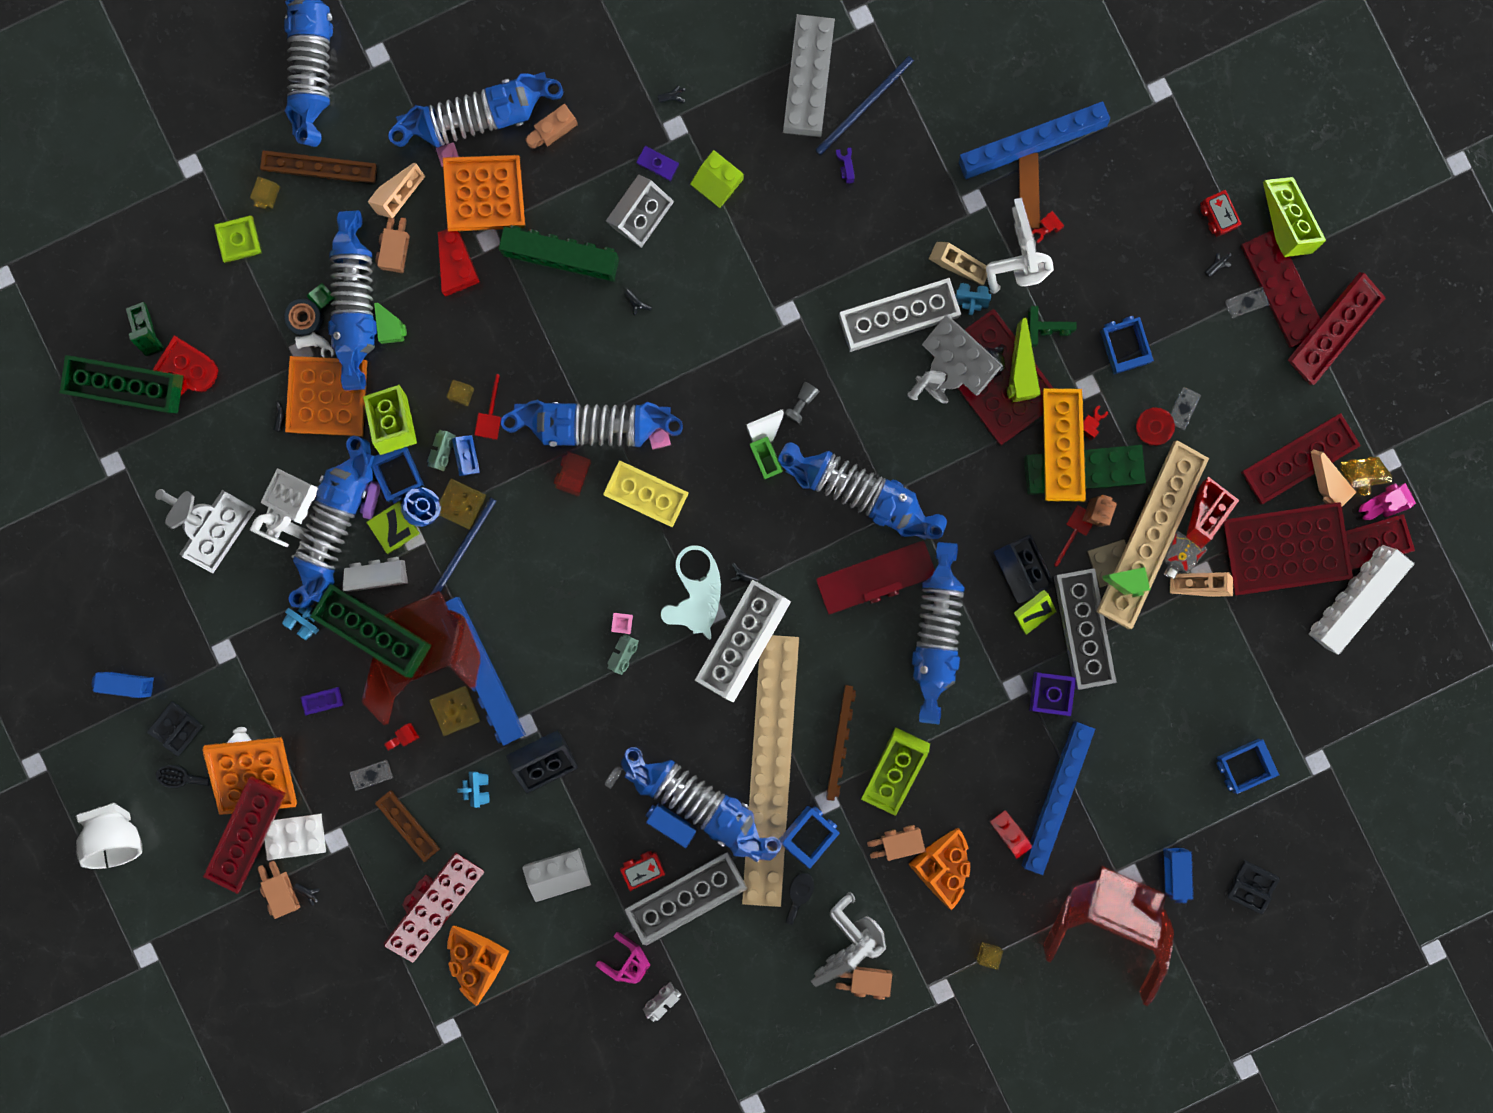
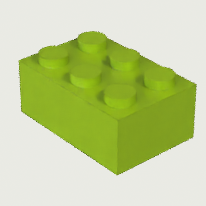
M400 385L363 396L372 443L380 455L417 443L408 398Z

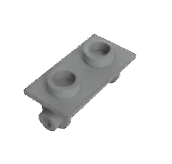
M671 982L662 987L659 993L652 1000H649L643 1008L646 1017L650 1018L653 1022L655 1020L658 1021L667 1012V1009L664 1007L665 1004L671 1008L680 999L681 993L674 989Z

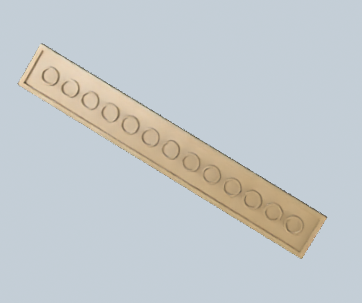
M772 635L759 657L749 810L753 812L755 826L760 838L775 837L779 840L786 831L799 637ZM782 845L780 851L772 860L759 859L756 862L749 857H745L744 883L748 889L743 891L742 904L781 907L785 848ZM767 846L770 851H774L771 847Z

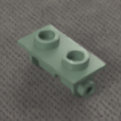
M439 430V433H436L432 446L438 447V450L431 449L427 460L429 467L444 471L445 466L448 464L451 448L453 447L452 438H455L456 435L443 430Z
M626 634L623 637L621 636L615 647L620 653H612L607 663V668L622 675L629 666L632 654L637 650L639 640Z

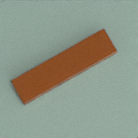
M1032 153L1018 160L1019 198H1022L1030 228L1039 229L1038 153Z

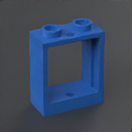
M1133 316L1126 317L1119 324H1116L1115 321L1104 325L1105 328L1100 331L1113 374L1154 361L1140 317L1135 319ZM1133 326L1142 357L1118 364L1108 333Z
M407 447L383 455L378 454L374 457L371 467L386 501H393V504L398 501H402L403 496L411 489L425 487ZM404 455L417 484L391 494L379 466Z
M96 672L92 679V687H94L93 692L136 698L151 697L154 678L114 672Z
M1256 739L1217 757L1218 763L1216 764L1219 771L1224 773L1226 777L1224 782L1227 789L1236 794L1279 775L1263 739ZM1254 748L1265 773L1237 785L1226 760Z
M660 803L657 806L652 805L646 815L648 817L646 823L685 848L697 830L696 826Z
M807 806L779 839L781 845L808 868L814 865L840 834L836 830L837 825L830 819L826 821L822 817L823 813L815 806L814 808ZM813 816L830 833L811 856L808 857L790 840L807 820Z
M1164 848L1165 895L1170 897L1171 900H1175L1176 903H1187V899H1193L1192 854L1184 848Z

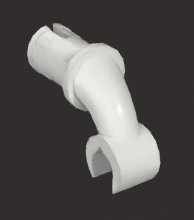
M315 332L295 338L298 349L320 346L321 355L324 358H327V350L331 351L332 357L336 355L328 341Z

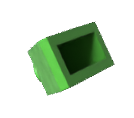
M374 303L378 341L381 344L403 342L404 336H407L406 325L382 305Z
M768 436L750 443L764 479L783 472Z
M1146 567L1102 576L1105 582L1124 595L1132 594V598L1143 596L1144 591L1150 590Z

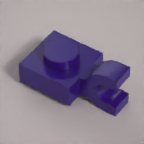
M847 148L846 156L841 155L840 149L836 150L838 160L843 162V167H840L842 179H846V184L854 183L855 179L851 160V148Z

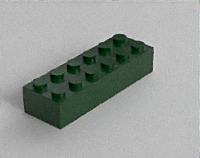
M513 225L503 229L499 250L504 257L612 282L615 281L619 257L612 248L603 247V249H599L591 243L577 244L576 240L566 238L564 241L552 234H547V236L539 235L540 232L535 230L525 232L521 231L520 227Z
M65 355L60 393L167 413H178L184 375Z
M1142 445L1084 450L1085 490L1134 486L1146 483ZM1044 454L1026 455L1024 457L1027 495L1044 494Z
M332 584L329 585L310 616L374 658L409 678L413 677L432 646L353 595Z

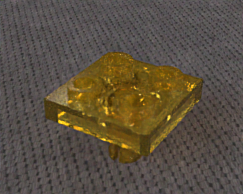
M1368 457L1367 459L1360 460L1351 459L1341 462L1342 472L1353 488L1359 487L1358 492L1361 495H1366V490L1368 495L1371 494V485L1392 483V475L1379 457Z
M450 479L439 502V506H441L439 515L467 529H471L486 495Z
M467 686L429 700L443 736L480 722Z

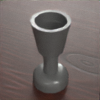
M804 381L798 395L799 401L793 410L787 409L784 415L800 424L802 416L799 413L804 405L809 404L820 391Z

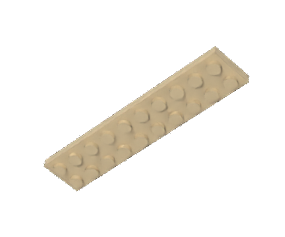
M1179 441L1173 442L1114 573L1146 567L1148 582L1151 588L1209 460L1208 457ZM1109 584L1096 612L1128 629H1132L1149 591H1144L1143 596L1132 598V594L1124 595Z

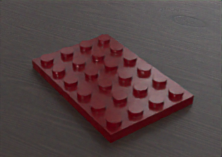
M992 309L966 328L965 331L983 348L1003 347L1004 352L1002 355L1005 359V369L1001 375L992 378L979 395H975L964 384L957 389L1001 446L1043 415V389L1054 388L1035 364L1040 395L1035 399L1013 403L1011 398H1008L1006 388L1009 387L1015 336L995 309Z
M1341 502L1226 519L1223 522L1235 596L1353 579Z

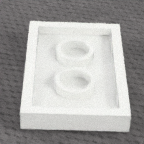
M322 814L274 820L265 838L267 860L325 853L326 846Z

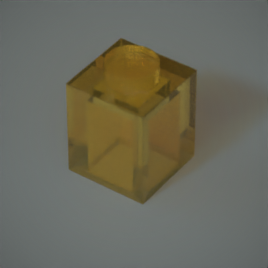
M258 177L250 198L255 202L254 205L266 209V206L273 208L280 186L275 182Z
M452 380L447 398L450 401L468 406L474 388L471 385Z
M982 942L977 962L980 965L998 970L1003 950L1000 947Z

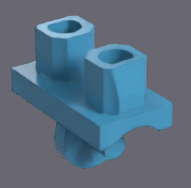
M961 283L955 295L958 305H962L964 309H969V315H973L974 310L988 309L991 300V294H989L987 286H978L977 292H970V285Z
M311 606L307 610L304 608L298 609V612L303 614L302 617L290 608L286 610L287 616L282 624L290 630L293 629L297 622L301 624L302 627L297 635L304 640H307L313 633L316 635L319 631L316 626L307 621L308 619L313 622L315 621L310 617L314 611V608Z
M475 771L469 772V787L468 780H463V788H458L457 793H463V800H469L470 792V806L474 808L489 803V793H479V785H488V775Z

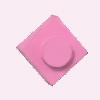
M454 142L436 148L442 167L443 158L459 157Z
M660 428L649 437L652 450L671 445L668 433Z
M613 613L611 632L631 634L633 615Z

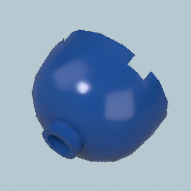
M427 488L411 489L403 498L401 513L404 519L411 525L417 527L430 525L440 514L439 498L433 491Z

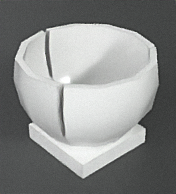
M115 803L77 815L78 823L84 826L77 839L76 851L82 867L90 869L106 868L104 850L106 852L108 868L130 862L142 853V842L138 831L129 822L131 820L130 813Z

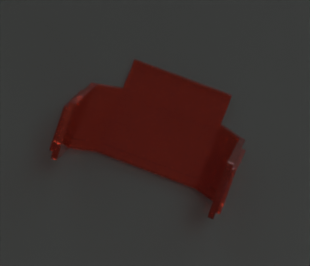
M439 591L385 615L432 646L412 678L405 677L378 659L372 658L362 702L383 725L389 723L394 698L409 682L450 665L469 688L475 687L480 665V653L465 617L455 611L448 610L444 597Z
M1101 866L1099 880L1097 879L1074 887L1071 895L1067 896L1044 943L1046 961L1051 963L1067 929L1086 922L1093 923L1154 951L1156 959L1140 989L1142 1002L1148 1006L1149 1003H1152L1168 971L1173 947L1174 930L1166 910L1163 909L1166 895Z

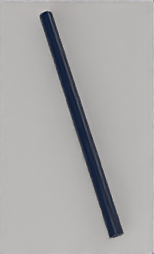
M908 56L816 149V152L821 155L914 62L913 59Z
M490 497L421 608V613L427 615L495 505L496 500Z

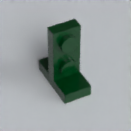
M141 302L126 308L132 329L129 337L136 347L145 356L164 350L162 343L155 335L147 305Z
M1030 306L1028 309V329L1032 347L1038 345V332H1040V335H1052V332H1059L1061 336H1069L1076 331L1077 322L1038 321V306Z

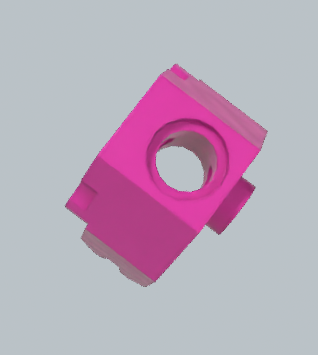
M1394 483L1386 487L1384 493L1362 504L1359 512L1366 513L1362 518L1364 520H1371L1380 514H1383L1386 518L1414 506L1416 502L1406 483L1399 486Z
M616 932L614 937L630 949V957L621 971L614 970L602 961H598L595 966L616 981L638 983L648 970L650 963L638 944L623 934Z

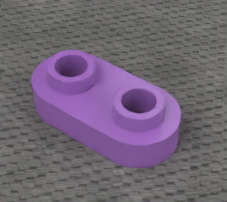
M371 481L365 488L367 497L366 501L361 505L360 513L366 519H372L380 492V485L376 481Z

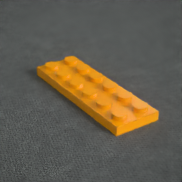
M1043 389L1045 501H1085L1082 389Z

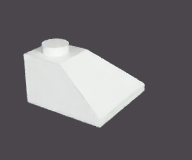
M783 410L747 424V431L752 443L768 436L771 443L774 441L783 419Z

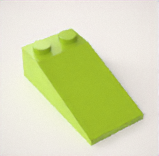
M1293 177L1265 180L1263 185L1274 234L1284 257L1312 254L1326 239Z
M1022 318L1017 324L1009 387L1006 388L1007 396L1011 398L1012 403L1035 399L1040 395L1027 318Z
M895 727L861 800L896 816L929 753L930 743Z

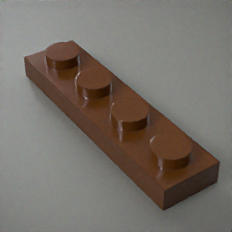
M391 790L375 803L424 862L440 850Z

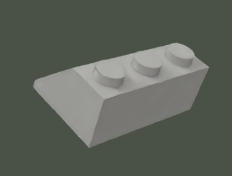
M638 175L606 222L617 232L642 248L674 201L653 181Z
M399 557L388 558V562L380 563V560L368 561L369 565L361 566V563L349 564L350 568H344L343 591L353 592L407 584L405 561L399 560Z
M580 848L525 864L522 867L527 885L535 902L591 885Z

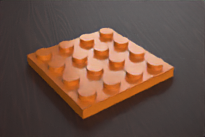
M519 155L443 158L448 231L504 229V227L509 228L510 225L525 228Z
M290 356L285 432L363 437L365 413L363 396H366V388L364 390L349 391L343 389L341 383L342 364L338 358ZM363 360L359 365V369L365 374L367 379L368 361Z
M282 737L204 745L203 753L219 815L233 813L251 776L286 793L279 809L296 807L297 800Z

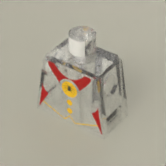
M1176 531L1163 562L1169 565L1164 574L1171 579H1175L1179 571L1189 573L1208 548L1203 547L1201 549L1185 535Z

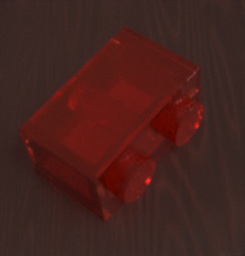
M568 452L567 456L564 455L560 466H563L560 474L557 473L554 480L555 488L579 497L591 460Z

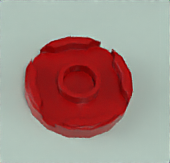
M1153 407L1140 414L1136 430L1143 442L1158 446L1165 444L1171 439L1174 434L1175 423L1168 411Z

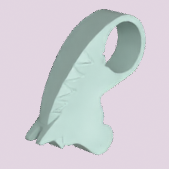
M692 545L684 548L676 558L677 573L690 596L682 600L677 606H664L661 610V618L666 624L685 625L694 634L703 632L708 639H711L710 627L717 615L721 594L720 574L711 553L704 547ZM690 550L704 552L710 561L707 576L700 578V581L685 577L680 570V560Z

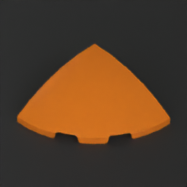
M959 828L935 841L925 849L926 852L920 853L909 863V866L950 910L961 899L965 891L963 889L965 880L970 875V862L967 859L966 851L969 848Z
M452 926L447 944L451 957L448 963L452 976L456 977L461 985L459 989L463 995L474 1005H478L499 973L509 950L474 932Z

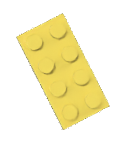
M619 460L603 495L673 528L689 493Z

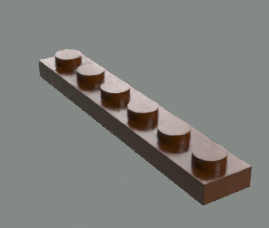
M262 150L260 169L267 172L375 184L377 164Z
M850 685L844 686L826 799L830 801H835V797H839L840 786L837 785L838 778H842L843 767L840 764L841 759H845L847 748L843 746L844 740L849 738L850 729L847 728V722L851 721L853 710L850 709V703L855 701L856 690H853V686Z

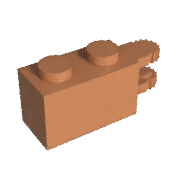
M563 104L534 125L535 130L526 138L528 146L535 149L537 146L539 147L545 143L548 147L578 125L576 118L568 107Z
M394 217L393 219L388 218L386 229L384 228L383 233L379 237L381 248L380 252L376 254V263H378L377 266L382 270L403 273L410 235L405 232L406 218L400 219L398 231L393 230Z
M1105 495L1091 498L1083 521L1100 527L1110 525L1117 503L1113 502L1111 497Z
M914 825L906 826L903 828L904 831L900 832L890 830L884 832L885 835L881 836L880 839L867 842L868 847L883 844L884 847L882 851L871 853V858L886 856V859L890 861L926 852L919 827L915 828Z
M275 861L269 862V867L273 874L272 878L269 879L263 865L258 867V871L262 879L260 883L261 894L264 898H267L269 903L267 905L268 911L276 919L299 909L300 904L287 872L280 874Z
M855 966L852 972H846L839 976L841 978H851V984L839 982L836 983L835 987L837 989L850 990L857 997L873 995L875 999H885V997H890L892 972L890 970Z

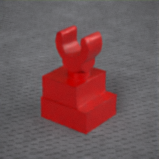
M1051 211L1040 221L1041 228L1033 230L1032 235L1035 233L1039 234L1040 238L1036 243H1040L1046 233L1049 234L1053 230L1057 233L1064 227V224Z
M1100 406L1094 409L1093 417L1087 415L1083 419L1084 436L1090 440L1097 436L1099 431L1096 428L1100 424L1099 421L1108 414V411H1106L1103 415H1099L1098 409Z
M409 723L396 731L397 737L384 745L389 751L400 743L406 746L420 737L412 724Z

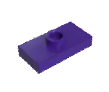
M647 146L644 147L636 162L643 168L671 181L679 166L678 162Z
M339 687L300 697L305 715L344 705Z

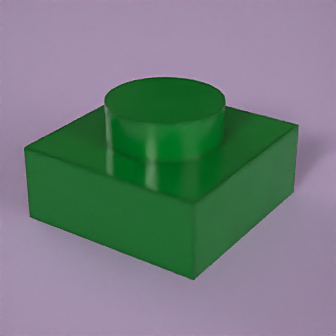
M323 283L307 295L308 299L316 304L319 310L334 299Z

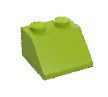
M713 150L701 165L690 185L717 207L721 208L743 181L744 174Z

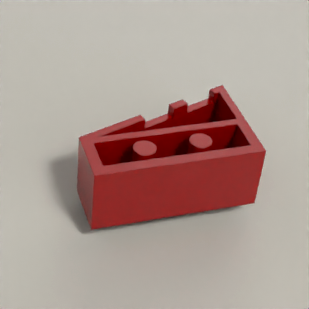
M448 229L438 232L443 295L446 297L480 283L460 231H448Z
M1207 477L1198 488L1186 537L1202 549L1213 538L1239 499L1210 477Z

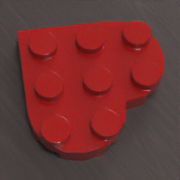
M176 336L172 338L153 369L155 371L184 375L181 395L188 389L205 392L215 383L218 373V367L210 357Z

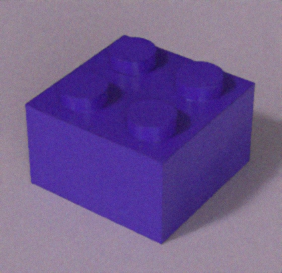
M1034 672L1029 710L1071 716L1076 678Z

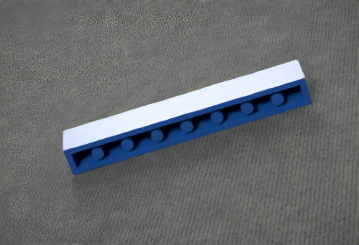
M1102 101L960 155L959 165L965 179L1019 160V158L1041 152L1108 126L1110 116Z
M455 597L437 606V618L440 622H444L446 626L444 632L447 638L452 639L455 645L452 647L455 655L461 657L463 662L461 667L464 673H468L471 681H469L473 691H477L480 697L477 698L481 708H485L488 713L486 719L490 726H494L496 730L494 735L498 743L502 742L504 746L526 735L460 597Z
M1073 721L1030 841L1032 848L1026 852L1022 867L1041 875L1044 874L1095 729Z

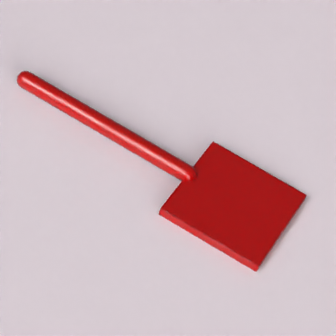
M499 374L495 376L489 414H478L475 430L476 436L492 439L498 438L501 417L493 416L492 413Z
M1077 505L1066 524L1073 528L1074 531L1056 560L1055 567L1059 565L1077 532L1087 536L1093 525L1083 521L1086 509Z

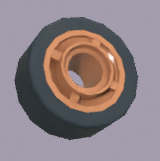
M297 299L286 308L284 319L288 329L297 335L305 336L312 334V332H318L323 323V314L311 300ZM307 313V320L300 322V316Z

